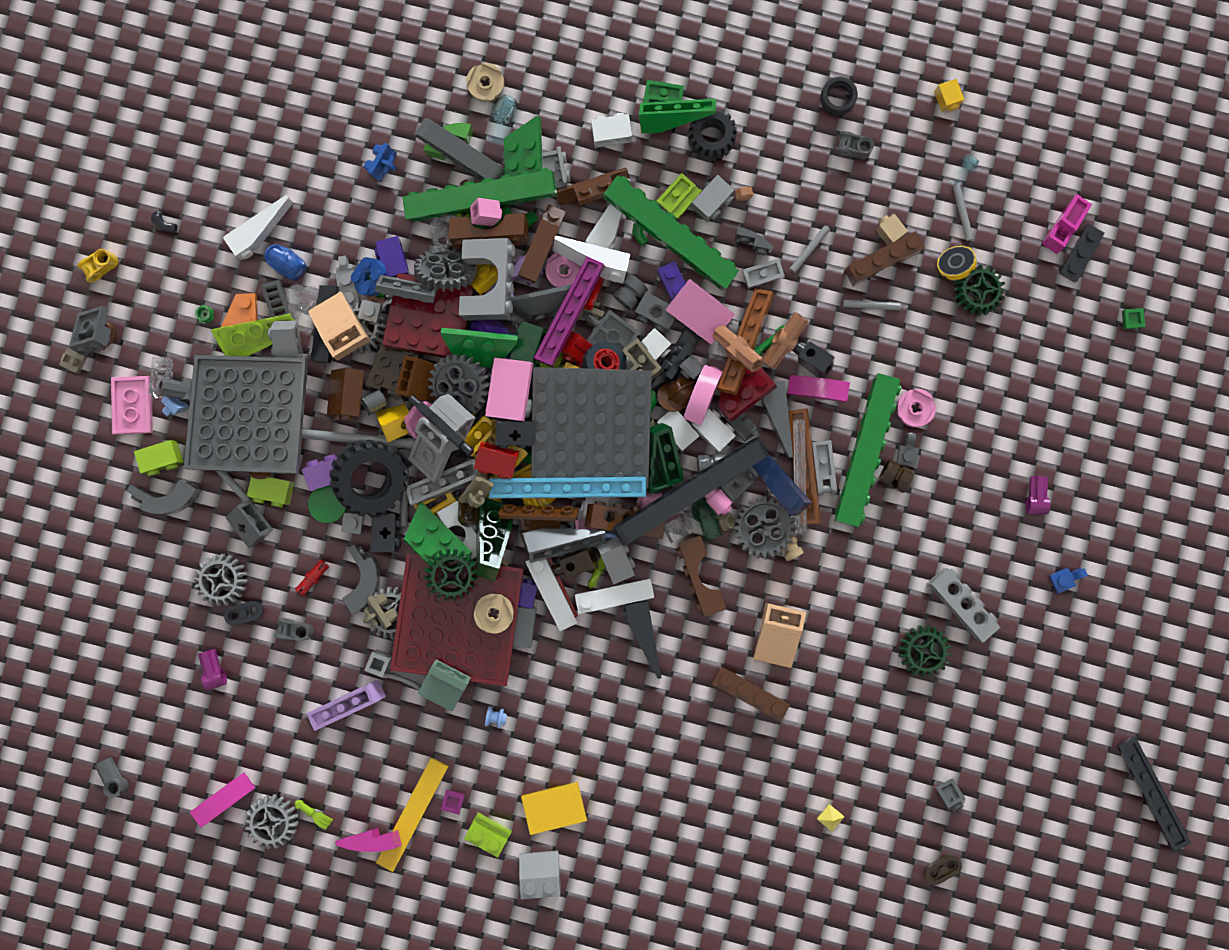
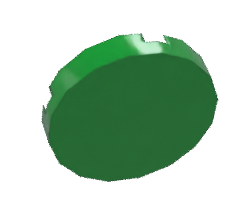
M330 485L315 489L308 500V509L311 515L317 521L323 523L336 522L344 516L347 510L346 507L340 504Z

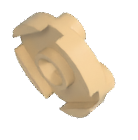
M482 63V65L477 67L474 66L469 71L466 79L469 93L480 102L493 103L504 90L503 75L500 69L491 63ZM489 79L490 85L484 87L481 81Z
M488 594L482 597L474 610L476 624L480 629L495 634L506 630L514 618V609L511 602L501 594ZM491 608L499 610L497 619L489 616Z

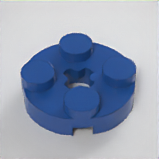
M364 257L351 274V281L354 282L355 289L359 294L376 296L380 293L375 292V288L380 275L386 273L385 265L380 260Z

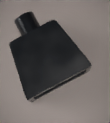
M798 341L792 350L798 355V363L817 378H825L834 366L835 357L810 341L806 346Z

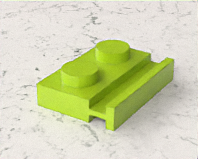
M681 173L656 202L666 212L673 214L677 221L702 190L698 189L692 181Z
M478 812L464 839L498 858L512 830Z

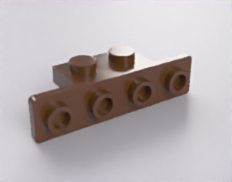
M625 167L558 189L557 202L559 205L578 200L581 206L603 199L602 195L617 175L629 179L628 170Z
M507 504L501 507L499 518L521 519V530L561 529V521L577 520L579 508L571 506L553 507L547 505L540 507Z

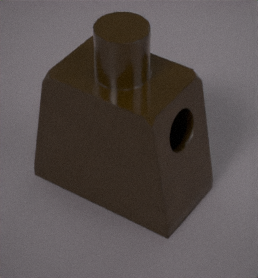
M589 547L561 556L559 563L551 566L555 577L565 574L566 578H570L594 569L598 559L593 548Z

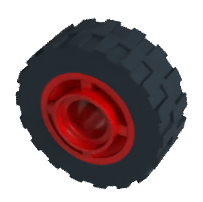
M607 341L597 342L586 351L582 358V367L587 369L625 370L627 368V359L624 356L625 353L618 345L616 346L614 343ZM601 360L605 361L608 367H604Z

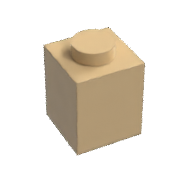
M895 214L890 217L884 216L878 221L879 226L875 229L887 245L901 239L908 232Z

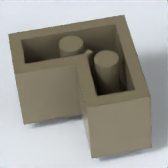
M638 338L622 350L634 364L629 370H652V380L664 371Z

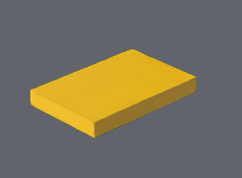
M578 782L521 796L530 835L587 821Z

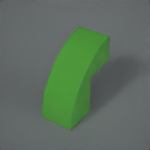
M453 123L443 127L469 145L473 133L471 124ZM425 145L424 151L426 156L445 160L446 156L429 145Z

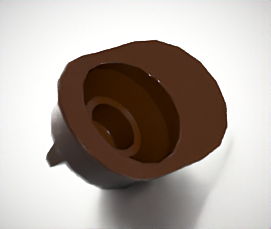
M683 376L664 384L657 392L659 404L664 409L672 412L687 407L697 381L688 380Z

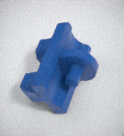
M383 143V145L376 144L373 148V154L376 156L374 161L368 160L363 166L379 182L382 181L384 175H387L389 170L395 171L397 169L393 164L397 152L386 143Z

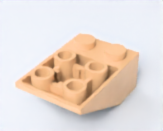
M342 292L337 293L308 311L323 342L336 360L342 359L371 341Z
M765 603L753 659L791 668L803 631L806 612Z

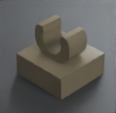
M67 348L60 359L59 365L80 374L87 357Z

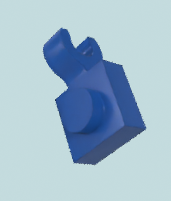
M1065 568L1048 576L1055 592L1059 594L1075 587L1074 580L1088 575L1085 568H1079L1072 572Z

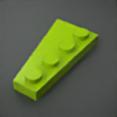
M290 313L211 329V332L225 356H249L273 345L272 340H269L268 330L274 321H294Z

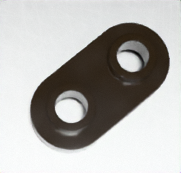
M458 501L459 523L464 527L473 526L479 518V507L474 508L468 503Z
M946 854L924 868V878L932 885H939L957 875L962 869V863L955 855ZM953 861L952 866L948 867L947 863ZM935 870L936 874L930 876L931 871Z

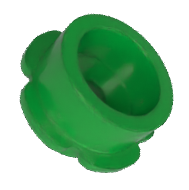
M207 305L199 306L195 311L196 318L202 324L211 322L214 318V310L211 307H207Z

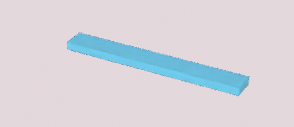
M646 477L489 478V481L493 482L489 498L646 497Z

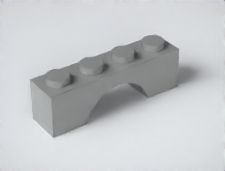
M377 649L371 653L364 671L382 678L401 681L414 687L419 692L427 675L391 671L392 655Z

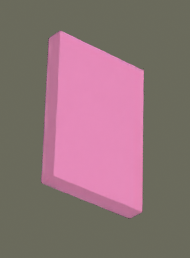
M691 279L686 282L666 308L667 312L709 344L714 342L712 337L714 330L719 326H726L735 315Z
M494 358L485 416L516 421L525 420L533 369L532 362Z
M111 377L112 434L153 433L152 377Z

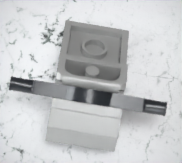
M449 394L440 396L430 407H427L413 395L410 397L409 402L423 416L419 419L415 428V432L418 435L408 459L434 483L440 480L451 451L461 449L468 456L474 453V449L465 440L475 417Z

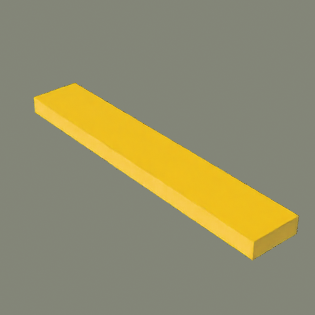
M431 757L393 831L398 830L402 846L382 851L376 864L391 872L395 870L448 769V765Z

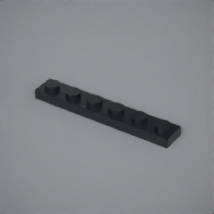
M1132 736L1117 744L1116 746L1169 848L1175 852L1191 844L1137 738Z

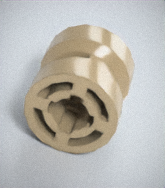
M790 537L793 544H786L789 550L781 549L785 552L784 557L786 561L792 560L804 553L802 548L797 546L796 537Z

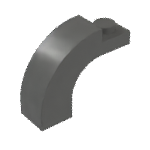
M179 479L174 489L168 495L160 498L155 497L137 485H130L127 489V492L132 494L131 498L141 503L139 509L154 514H174L188 508L202 491V489L184 479Z
M352 545L348 548V551L360 569V581L351 593L342 598L352 615L368 605L366 602L367 598L375 592L377 593L380 584V570L375 557L367 559L365 549L358 545Z

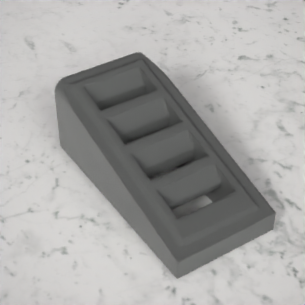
M280 280L261 284L271 317H275L276 312L285 310V313L281 315L290 314L283 283ZM276 288L278 289L277 291H273V292H270V291H269V290H273V289H276ZM279 295H280V298H278V299H275V300H272V299H271L272 297H275V296H279ZM280 303L283 304V306L274 308L273 306Z

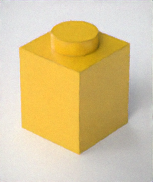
M957 78L939 84L934 91L941 112L947 110L949 112L955 111L960 108L961 103L964 101Z

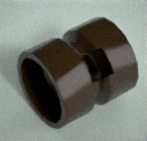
M889 459L884 465L878 481L887 486L892 484L893 489L904 493L910 485L915 472L905 466L901 468L899 463Z

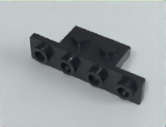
M687 326L661 365L664 371L654 378L651 383V389L656 394L664 384L677 379L682 370L680 365L691 356L701 339L698 334Z

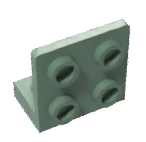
M436 659L418 694L449 711H453L471 677Z

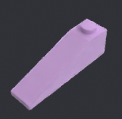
M377 679L306 714L314 731L376 703L385 698L386 695Z

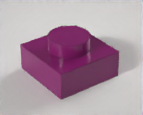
M446 789L441 810L460 815L465 794Z

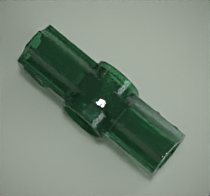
M702 497L693 503L692 516L699 522L705 541L720 537L722 534L715 517L717 513L706 502V498Z

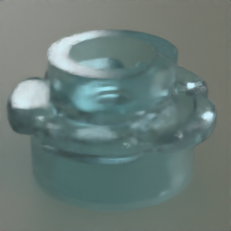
M966 154L964 158H961L964 168L970 171L973 168H978L979 160Z

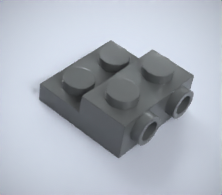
M100 306L78 313L69 348L75 350L80 355L87 356L90 351L100 352L101 348L107 347L110 341L111 329L105 327L108 319L109 309Z

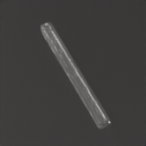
M797 419L793 422L794 483L806 495L805 420ZM805 509L799 516H795L796 534L807 533V510Z

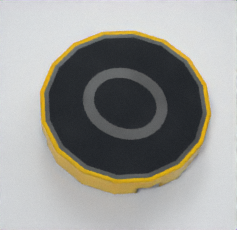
M954 246L940 255L937 266L942 276L949 280H959L967 277L972 269L974 271L977 259L974 251L969 247Z

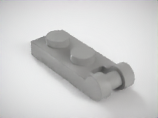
M831 440L812 442L818 496L824 495V493L837 494ZM829 479V485L823 486V480Z

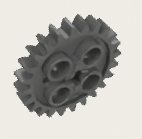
M438 248V251L431 249V253L425 251L424 256L419 255V259H416L414 264V276L417 277V281H421L422 286L427 284L428 289L435 287V291L439 288H442L443 292L446 289L452 292L453 288L460 290V286L467 287V283L472 284V280H475L477 275L476 264L467 265L462 260V251L456 252L455 248L452 251H449V248H446L445 251H442L441 248Z
M455 354L453 357L451 355L446 356V359H440L439 363L434 365L435 369L430 371L433 377L428 378V380L433 382V384L428 386V388L434 390L430 396H436L435 402L440 396L449 394L469 413L475 414L484 407L483 403L488 401V398L484 395L489 394V391L485 388L490 386V383L485 382L488 375H482L485 369L479 370L478 366L480 363L473 364V357L466 360L465 354L460 357L459 354ZM455 368L459 370L460 376L456 374ZM444 382L447 383L449 390L445 388ZM470 382L473 383L474 389L470 387ZM458 396L463 399V403L459 401Z
M766 497L763 498V502L756 498V504L749 501V508L743 506L745 512H738L741 519H735L739 526L734 527V530L739 532L735 534V537L740 539L737 542L740 546L744 545L742 548L744 552L749 550L748 554L750 556L756 553L757 559L763 554L764 559L767 560L768 554L774 559L776 552L782 555V548L789 550L786 544H793L790 537H796V534L792 531L797 529V526L792 524L796 522V519L791 517L790 513L779 501L775 504L773 497L769 502ZM769 514H777L775 519L768 520ZM757 518L758 522L756 525H749L751 519ZM764 525L768 526L767 531H763ZM775 531H782L781 536L778 538H773V533ZM763 536L761 543H754L756 537Z

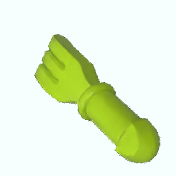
M601 556L593 575L588 580L589 588H594L597 585L596 583L603 573L602 570L606 568Z
M302 800L295 801V808L307 814L308 817L311 816L314 823L324 830L332 823V818L322 812H316L314 808L312 809L303 803Z

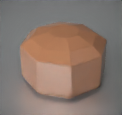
M746 186L736 189L734 191L735 200L747 201L753 197L752 187Z

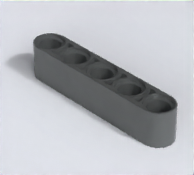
M424 118L415 133L418 139L481 180L485 178L500 179V176L505 171L502 166L428 118Z

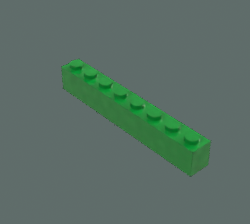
M541 168L535 173L524 171L518 173V176L513 177L511 175H502L500 179L485 178L480 183L470 181L464 182L463 186L458 187L456 185H447L441 190L430 188L425 193L409 192L408 196H403L402 199L405 219L409 222H417L471 212L470 206L477 198L497 200L501 207L557 197L558 195L553 171L548 168Z
M617 175L602 195V198L721 291L725 290L739 272L735 268L736 264L729 259L725 260L721 257V253L717 249H711L707 246V242L702 237L693 235L691 233L692 230L688 226L679 224L673 214L665 213L660 209L661 205L654 200L650 201L646 198L645 192L641 189L632 187L630 185L631 182L626 177Z
M880 373L874 375L833 519L835 522L852 527H859L864 522L865 513H863V510L870 501L868 493L870 487L872 488L875 483L874 471L879 468L881 458L878 457L886 444V440H884L885 432H889L891 426L889 418L896 409L895 397L899 396L901 391L900 379Z

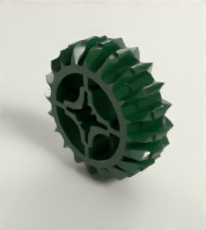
M980 264L974 271L972 269L967 277L954 282L957 287L953 289V292L958 293L954 296V299L960 300L957 306L964 305L962 311L965 312L969 309V315H973L975 312L976 316H981L982 313L986 316L989 314V311L993 313L996 311V307L1001 306L1000 301L1005 299L1002 294L1006 292V289L1001 288V286L1005 285V282L999 281L1002 275L996 276L995 269L990 272V266H986L983 269V266ZM976 277L974 285L966 287L969 278ZM979 287L982 290V293L980 294L976 288ZM993 294L991 301L983 305L985 296Z
M446 548V554L438 550L440 555L438 558L433 554L431 557L434 562L427 561V565L431 568H424V572L428 573V575L424 576V580L429 581L426 583V587H432L430 593L434 594L437 592L436 597L438 599L444 594L445 601H448L449 596H451L452 601H456L455 595H459L460 599H462V592L470 594L468 587H475L471 581H477L478 579L472 575L477 573L476 568H472L476 565L475 561L469 562L472 557L470 555L464 557V550L458 555L457 548L453 549V553H450V549ZM458 560L460 562L449 566L444 561ZM439 566L443 571V575L440 577V581L436 583L434 576ZM466 566L467 575L464 582H462L459 578V573ZM446 570L454 571L455 578H447ZM449 583H453L458 587L453 589H446L442 586H446Z
M918 625L917 631L914 628H910L911 635L907 632L904 633L907 639H900L904 646H898V649L903 651V653L898 654V657L905 658L901 661V664L907 665V671L912 670L913 675L916 676L919 673V676L924 678L925 674L928 677H932V671L938 675V668L945 670V666L942 664L943 662L950 663L945 658L946 656H951V653L946 652L947 649L951 648V645H945L948 638H942L944 634L942 631L937 632L936 627L930 630L929 625H925L924 629L921 625ZM928 635L921 644L913 643L917 638ZM933 640L938 645V654L933 650ZM917 647L925 648L932 655L924 654ZM911 649L916 652V663L911 658ZM929 658L935 659L931 665L922 667V664Z

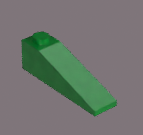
M716 99L640 103L639 120L641 134L660 133L716 114Z

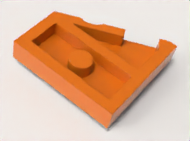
M236 294L221 327L258 320L257 294Z

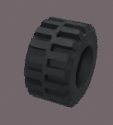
M716 108V114L693 121L690 124L688 133L689 146H692L691 151L693 153L697 152L696 156L698 158L703 156L704 161H707L708 158H711V162L716 161V158L721 160L724 155L727 156L734 146L737 127H735L734 119L730 120L731 115L729 113L725 115V111L722 109L719 112ZM713 127L722 133L723 139L715 143L708 142L703 138L701 132L706 128Z

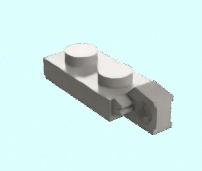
M346 255L339 256L340 267H337L335 272L339 292L343 293L347 302L353 308H355L356 303H359L361 306L359 293L355 289L354 282L351 281V274L355 271L354 267L349 265Z

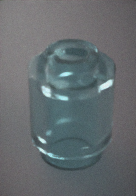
M506 94L500 97L492 112L493 120L501 125L504 123L508 124L516 109L517 101Z

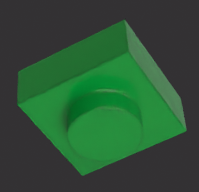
M1144 308L1125 309L1122 311L1123 330L1145 327Z

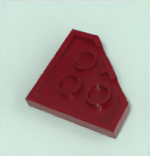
M746 368L737 395L721 392L718 407L728 420L732 422L775 390L777 386L762 368L754 372Z

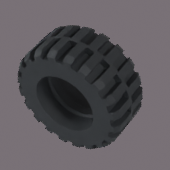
M367 439V442L362 440L356 441L355 445L348 444L345 446L347 449L344 452L340 450L337 454V460H333L331 464L333 469L329 473L331 478L330 486L340 504L346 507L349 512H356L358 516L363 517L365 514H368L369 517H376V513L383 515L387 513V508H395L396 505L394 503L397 500H402L403 496L401 493L402 491L406 492L407 485L405 481H408L405 464L399 455L384 443ZM374 461L380 463L386 471V478L381 488L371 494L357 493L351 485V477L354 470L365 462Z

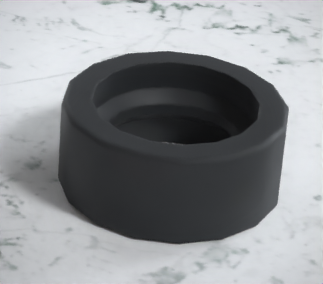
M839 76L830 79L821 91V106L830 115L841 116L847 114L857 101V87L853 81L846 77ZM836 86L843 87L850 95L849 102L841 107L835 106L828 99V92Z

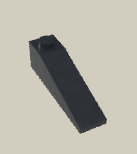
M648 600L625 604L626 609H622L624 621L628 620V625L656 677L661 679Z

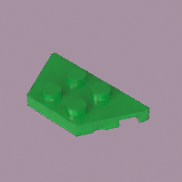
M539 116L534 117L504 138L505 175H511V177L518 176V173L524 171L535 173L538 169L543 168L542 129Z
M441 328V336L452 355L459 354L460 357L465 354L466 360L473 357V364L480 363L478 367L493 368L494 358L505 359L517 344L518 339L517 335Z
M422 502L419 503L404 537V541L426 564L428 560L434 562L431 557L433 554L437 558L440 556L438 550L446 554V548L450 549V553H453V549L457 548L458 555L464 550L465 556H471L472 552ZM446 560V561H444V562H445V563H450V562H453V561H455V560Z

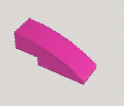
M1076 194L1041 244L1058 254L1066 246L1072 234L1078 229L1092 204Z
M790 375L787 394L845 403L848 399L850 382Z
M244 772L191 810L190 814L200 828H202L256 787Z
M378 828L335 841L337 846L360 852L386 851L402 846L398 830L380 835Z

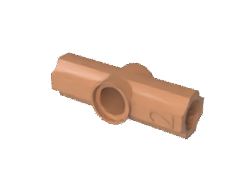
M794 312L785 326L776 332L772 345L762 357L764 362L776 369L787 352L789 353L794 349L799 335L809 321L801 314Z
M725 325L719 326L714 330L713 339L725 349L726 353L734 361H739L751 372L758 371L764 362L763 358L751 349L743 337H737Z

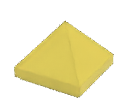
M828 804L817 820L833 832L844 816Z

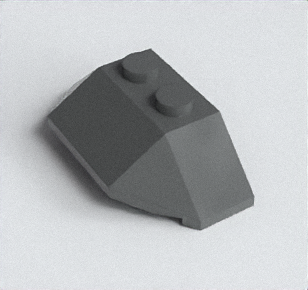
M572 284L511 297L512 313L528 322L535 321L536 323L543 322L546 318H555Z

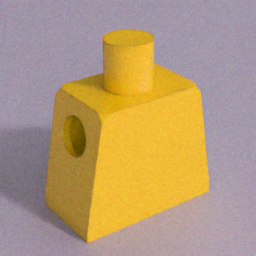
M405 404L375 412L387 443L408 434L404 419L408 415L409 410Z

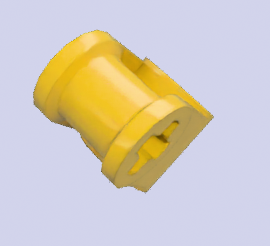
M98 249L87 258L81 260L77 267L82 269L86 275L87 282L91 283L99 280L107 272L114 269L118 264V258L115 254L105 249ZM108 256L107 261L104 263V258Z

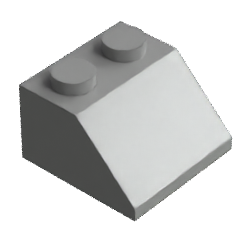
M558 851L520 853L519 880L521 899L558 897L561 895Z

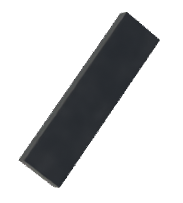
M319 285L317 305L339 293V287ZM314 326L311 361L331 363L332 355L323 342L316 326Z

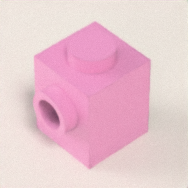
M477 198L470 206L472 224L493 227L502 217V210L497 200Z

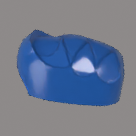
M273 244L264 253L265 261L269 267L277 274L291 281L299 280L307 268L306 262L285 246Z

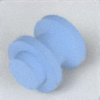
M489 706L485 726L495 723L497 728H501V725H505L507 714L504 713V709L495 712Z

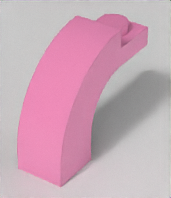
M705 365L703 367L683 419L702 425L723 371L714 366L709 367Z

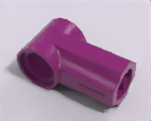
M1029 477V496L1025 504L1028 514H1049L1050 499L1047 497L1048 477Z
M216 649L199 653L198 658L203 672L201 680L205 690L208 691L226 685L227 676L224 669L220 667Z

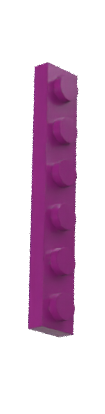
M586 257L534 357L536 361L553 368L605 268L603 262Z

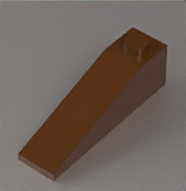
M548 204L518 273L519 277L536 283L561 226L565 211Z

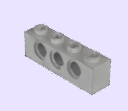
M943 568L927 584L972 636L979 642H985L1000 628L997 624L998 619L992 613L988 614L984 609V603L979 598L975 599L973 597L971 588L958 580L959 575L953 569ZM951 584L955 586L953 594L948 592V587ZM963 599L968 601V606L965 609L961 606ZM979 613L981 620L976 624L974 616Z

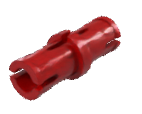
M320 559L314 568L305 574L306 577L299 585L295 587L297 592L303 588L299 593L300 595L305 596L310 588L319 582V578L324 572L330 568L327 563L324 564L325 561Z

